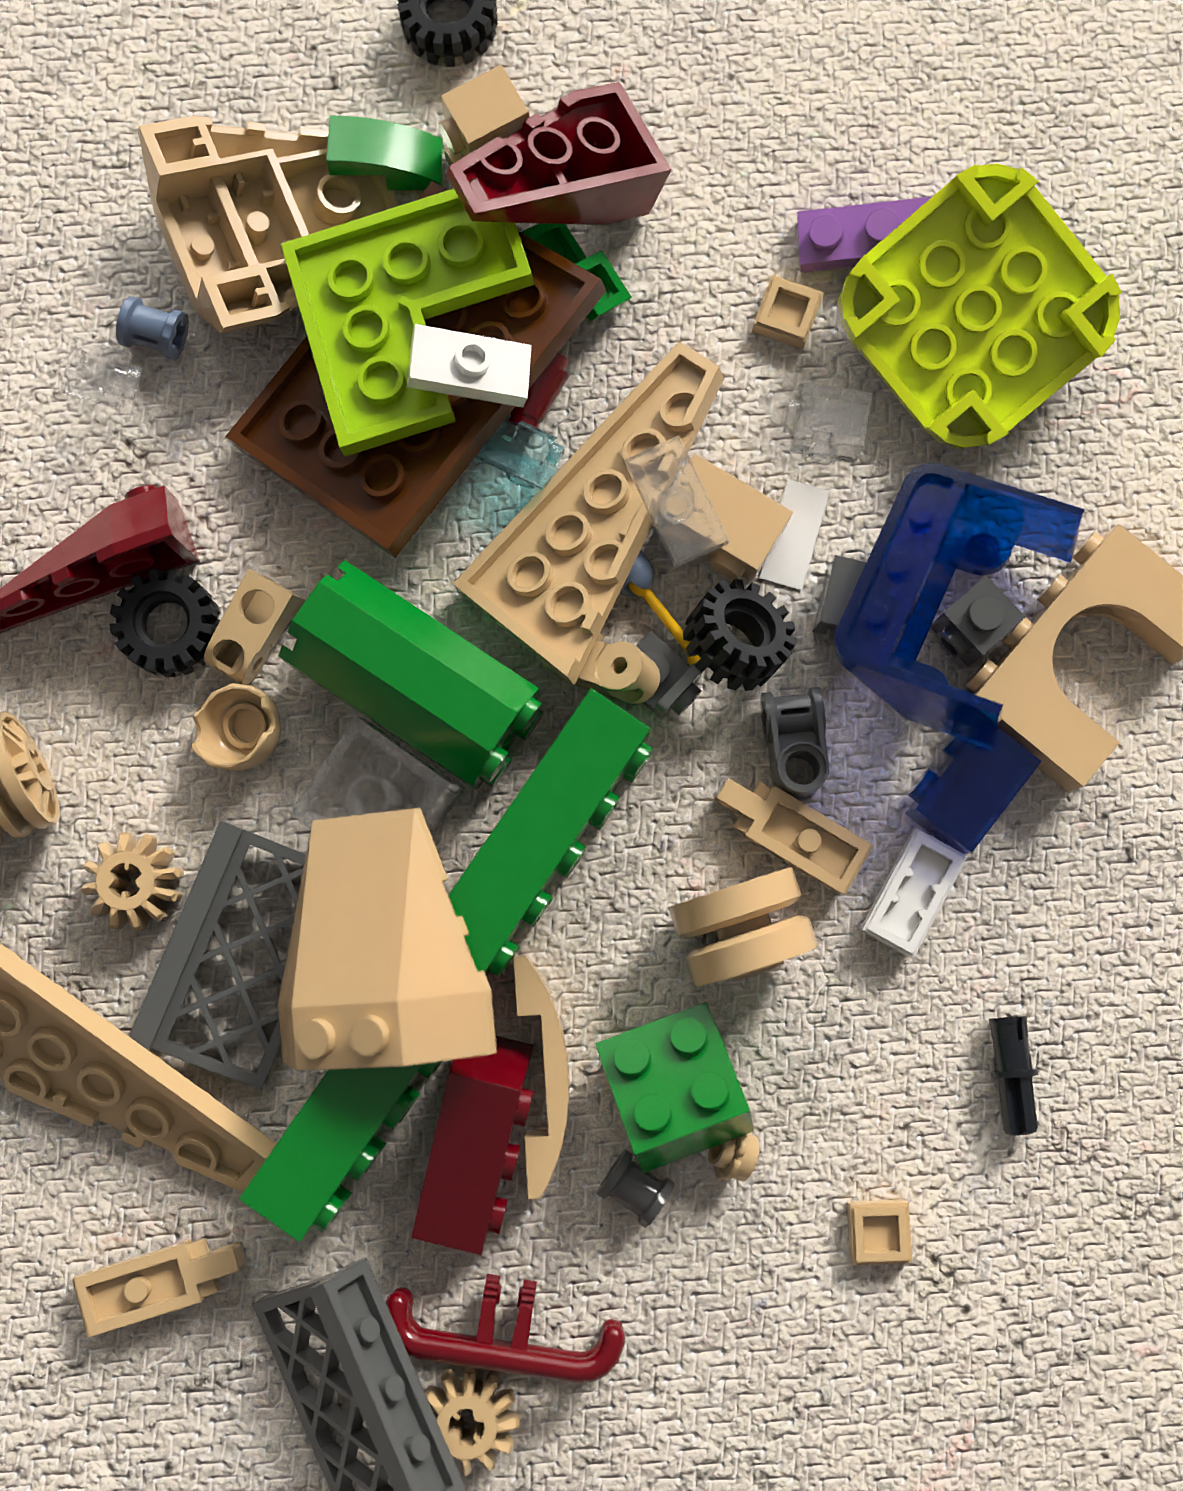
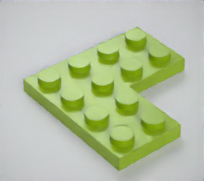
M454 189L281 243L337 441L345 457L456 422L448 394L407 387L411 340L415 324L427 326L425 319L534 285L532 272L516 223L471 221Z

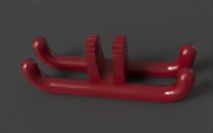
M487 1274L477 1336L427 1329L420 1326L413 1317L412 1292L405 1287L395 1289L385 1301L408 1355L420 1360L570 1383H592L607 1376L619 1362L625 1345L623 1326L615 1319H608L602 1324L597 1343L588 1351L578 1352L528 1344L537 1281L524 1279L523 1286L519 1288L517 1301L519 1313L512 1341L494 1339L496 1306L499 1304L502 1288L499 1275Z

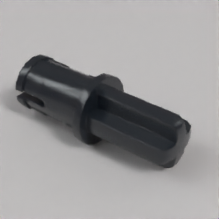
M1027 1016L989 1019L995 1071L990 1072L991 1078H998L1003 1130L1007 1135L1012 1136L1031 1135L1038 1128L1032 1076L1038 1075V1069H1032Z

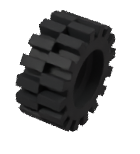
M398 0L399 4H397L404 38L407 44H412L413 52L419 58L426 51L427 60L430 64L437 66L439 57L442 56L445 57L446 67H456L454 57L462 55L466 65L473 62V49L482 56L488 50L487 40L493 42L495 38V25H498L496 0H464L469 7L467 15L459 21L448 24L438 23L429 18L427 14L428 7L436 0Z
M157 568L148 570L149 577L146 579L142 578L139 574L130 579L134 587L129 591L121 587L116 595L123 600L120 606L112 604L110 614L116 618V623L109 624L110 632L118 638L115 645L119 651L125 654L128 660L154 675L160 673L165 677H176V672H181L184 675L193 673L195 671L192 666L196 663L204 666L206 664L204 662V654L220 622L217 615L221 614L218 604L212 600L209 592L189 575L183 576L178 570L168 569L167 574H163ZM164 603H175L182 606L187 615V627L184 634L177 641L170 644L153 642L146 629L147 619L151 611Z
M734 579L730 585L724 580L718 582L715 587L712 586L687 617L685 622L687 627L683 631V640L691 641L685 648L689 657L699 655L700 659L695 664L698 670L702 673L708 667L714 672L709 680L719 684L723 678L728 679L727 689L736 691L743 684L744 690L750 691L754 690L757 685L763 686L792 654L791 650L796 645V638L791 635L796 629L793 621H783L789 614L785 606L783 605L776 609L772 605L777 598L771 592H768L765 597L759 595L761 586L751 582L747 589H744L743 580ZM727 624L743 632L750 640L752 646L737 639L731 633Z

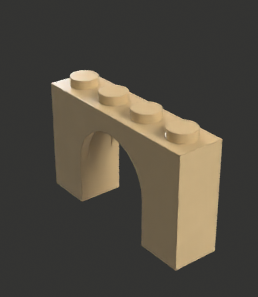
M1117 524L1103 536L1094 531L1082 543L1072 556L1079 563L1067 579L1059 573L1047 585L1037 598V601L1044 605L1032 621L1025 617L1003 638L1001 643L1008 647V650L996 664L987 659L966 683V686L973 692L963 702L962 706L1067 792L1084 787L1120 742L1076 707L1059 687L1053 669V650L1057 636L1069 620L1081 616L1106 617L1128 628L1169 663L1174 664L1183 659V575L1120 524Z

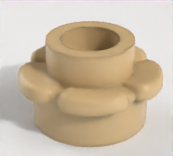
M749 1133L709 1148L708 1160L711 1165H714L716 1177L722 1181L725 1179L731 1180L732 1178L738 1181L747 1180L754 1171L760 1151L759 1139L757 1136Z

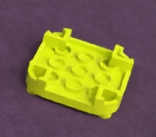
M976 163L957 174L867 254L863 255L845 278L842 292L838 297L837 304L840 311L841 324L852 344L918 425L936 441L956 449L990 445L1008 435V431L1095 359L1102 357L1116 340L1114 336L1120 321L1119 295L1122 294V291L1113 273L1106 276L1035 185L1039 180L1023 167L1016 169L998 163L977 166Z

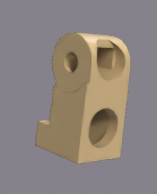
M248 568L207 645L204 662L236 682L249 685L261 671L271 648L275 647L290 619L295 617L306 600L270 578Z
M599 634L575 686L587 690L592 688L602 695L628 704H639L651 698L658 689L660 682V671L655 662L632 643L619 641L609 645L601 642L604 636ZM544 661L541 665L562 681L570 683Z

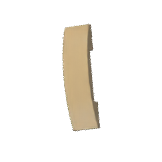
M528 955L514 956L513 958L517 1017L541 1015L548 1130L527 1131L525 1135L528 1199H540L552 1177L564 1140L570 1093L569 1062L564 1031L557 1007L540 972Z

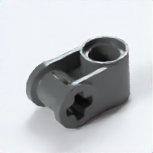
M820 687L809 688L807 694L774 697L771 692L761 693L762 728L768 746L773 785L799 801L809 798L824 784L829 775V760L825 737V707ZM793 758H802L812 766L814 772L812 783L801 785L791 781L785 770L786 762Z

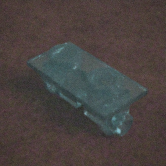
M508 415L473 459L472 463H487L505 472L506 477L518 486L543 490L553 475L559 470L556 467L561 461L565 447L557 444L558 438L522 420L518 423L513 438L505 435L511 415Z

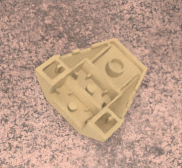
M199 116L146 124L138 128L153 211L194 311L221 334L276 321L299 306L281 243L399 206L393 190H387L385 176L329 175L327 165V130L300 128L298 134L266 131L265 124L247 122L246 128L212 125V118Z
M421 808L312 821L278 1002L283 1064L297 1071L394 1067L497 1053L491 988L484 971L477 972L464 938L469 935L463 916L455 915L443 882L447 881L448 878Z

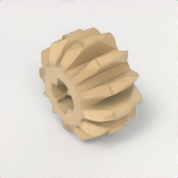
M128 832L119 834L117 848L108 842H101L97 845L98 853L104 861L102 863L85 862L83 865L84 870L88 873L96 874L95 882L82 885L80 889L84 895L100 896L90 908L92 915L103 916L109 913V927L113 929H122L129 920L134 931L146 930L149 916L156 921H165L169 915L162 900L180 902L182 894L179 891L169 889V881L182 879L184 877L183 869L165 868L173 860L176 854L175 851L170 847H163L156 851L157 838L155 836L144 834L137 842L133 834ZM129 871L141 872V875L135 881L140 889L138 892L125 890L131 882L127 875Z
M466 1367L462 1382H460L455 1372L447 1369L443 1371L441 1376L443 1389L429 1385L425 1390V1395L452 1458L461 1459L460 1472L464 1477L471 1474L475 1458L478 1459L482 1467L490 1471L495 1468V1451L508 1454L513 1448L514 1440L508 1432L519 1428L520 1414L513 1410H508V1408L514 1403L516 1394L512 1388L494 1392L500 1377L496 1371L488 1373L482 1383L476 1381L477 1368ZM462 1410H473L474 1420L477 1421L476 1428H464V1420L460 1417Z

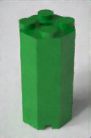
M344 560L337 566L342 577L336 580L327 574L322 578L292 619L287 633L297 639L293 650L282 644L278 657L287 665L473 789L477 790L483 782L494 788L512 761L508 757L509 752L507 751L517 736L526 740L544 714L540 710L542 703L538 701L541 696L539 688Z

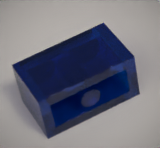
M987 718L974 724L971 728L963 723L942 748V751L949 756L936 773L928 768L907 794L914 802L904 814L936 839L963 854H969L974 851L1042 762Z

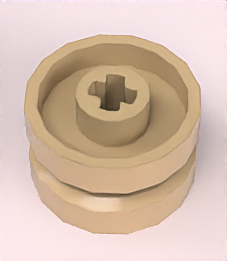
M792 867L668 907L677 936L688 939L715 931L718 939L717 941L692 949L685 957L694 987L729 978L735 981L779 967L784 964V960L819 947L808 917L796 915L771 923L768 913L795 904L801 896Z

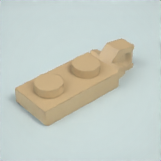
M727 778L714 798V801L738 815L732 827L743 833V837L841 896H845L873 848V845L776 786L770 788L758 782L754 791L751 792L730 778Z
M206 1238L193 1242L192 1239L78 1274L72 1278L86 1335L87 1337H92L201 1303L208 1295L217 1293L220 1290L217 1278L240 1271V1267L247 1265V1260L241 1241L209 1251Z

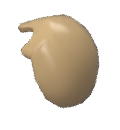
M232 683L212 692L201 706V710H198L193 715L197 736L196 741L191 743L194 753L209 767L241 772L262 765L274 753L280 738L281 723L275 701L268 694L251 685Z

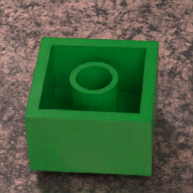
M707 1002L595 1043L642 1173L754 1132L750 1108Z

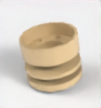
M6 711L0 712L1 846L4 841L3 829L12 837L21 839L31 833L33 826L44 829L56 824L60 818L59 800L55 785L42 753L23 724L13 714Z

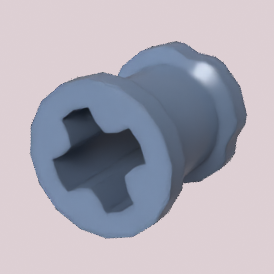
M129 296L123 302L117 317V342L125 347H132L134 344L158 350L161 351L162 356L175 361L180 357L185 346L189 329L188 315L179 310H173L171 313L144 306L140 298Z

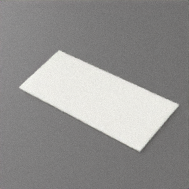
M787 479L780 504L793 511V514L764 562L760 579L799 590L803 589L830 494L829 490Z

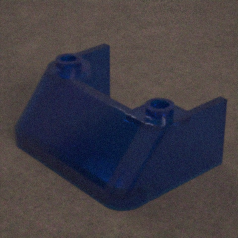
M926 463L915 467L907 474L837 626L835 631L837 659L845 669L902 717L993 750L997 741L1003 704L949 686L946 677L941 671L930 665L918 662L916 659L956 569L980 576L994 574L1006 566L1015 545L1071 563L1085 509L939 463Z

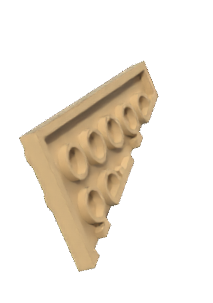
M680 341L453 583L462 596L573 686L656 520L658 510L665 501L724 380L718 365Z
M0 944V1078L4 1080V1085L8 1092L90 1127H93L97 1120L123 1130L122 1141L142 1148L146 1141L172 1151L178 1165L243 1192L277 1143L221 1104L208 1092L199 1088L174 1070L160 1057L152 1054L116 1028L110 1021L104 1019L69 994L63 987L54 983L22 960L12 950Z

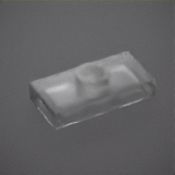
M679 435L626 459L625 466L674 568L728 544L729 537Z

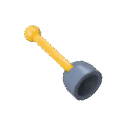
M640 550L620 594L628 597L642 596L687 653L685 648L691 641L683 640V630L652 592L651 585L654 581V568L650 560ZM699 655L688 656L687 662L692 666L699 661L700 657Z

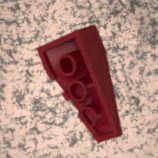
M617 82L570 92L560 98L557 107L543 116L536 113L524 120L522 128L505 139L496 137L450 165L446 175L473 222L607 225L649 215L672 169L622 84Z
M144 485L127 492L124 500L110 504L0 588V633L117 592L121 587H131L133 583L130 579L138 574L146 579L149 577L148 570L158 568L163 574H167L168 569L178 570L200 562L179 500L165 485L161 487Z

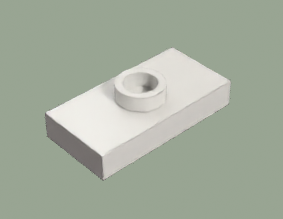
M415 324L411 340L407 387L523 407L528 397L531 345Z
M918 828L913 829L859 930L905 956L915 958L968 856Z

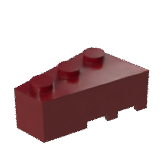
M496 1035L497 1053L454 1059L449 1070L411 1236L413 1239L477 1255H482L488 1233L495 1235L500 1233L508 1199L497 1197L501 1179L512 1182L521 1145L510 1143L514 1125L525 1127L534 1092L523 1088L534 1045Z

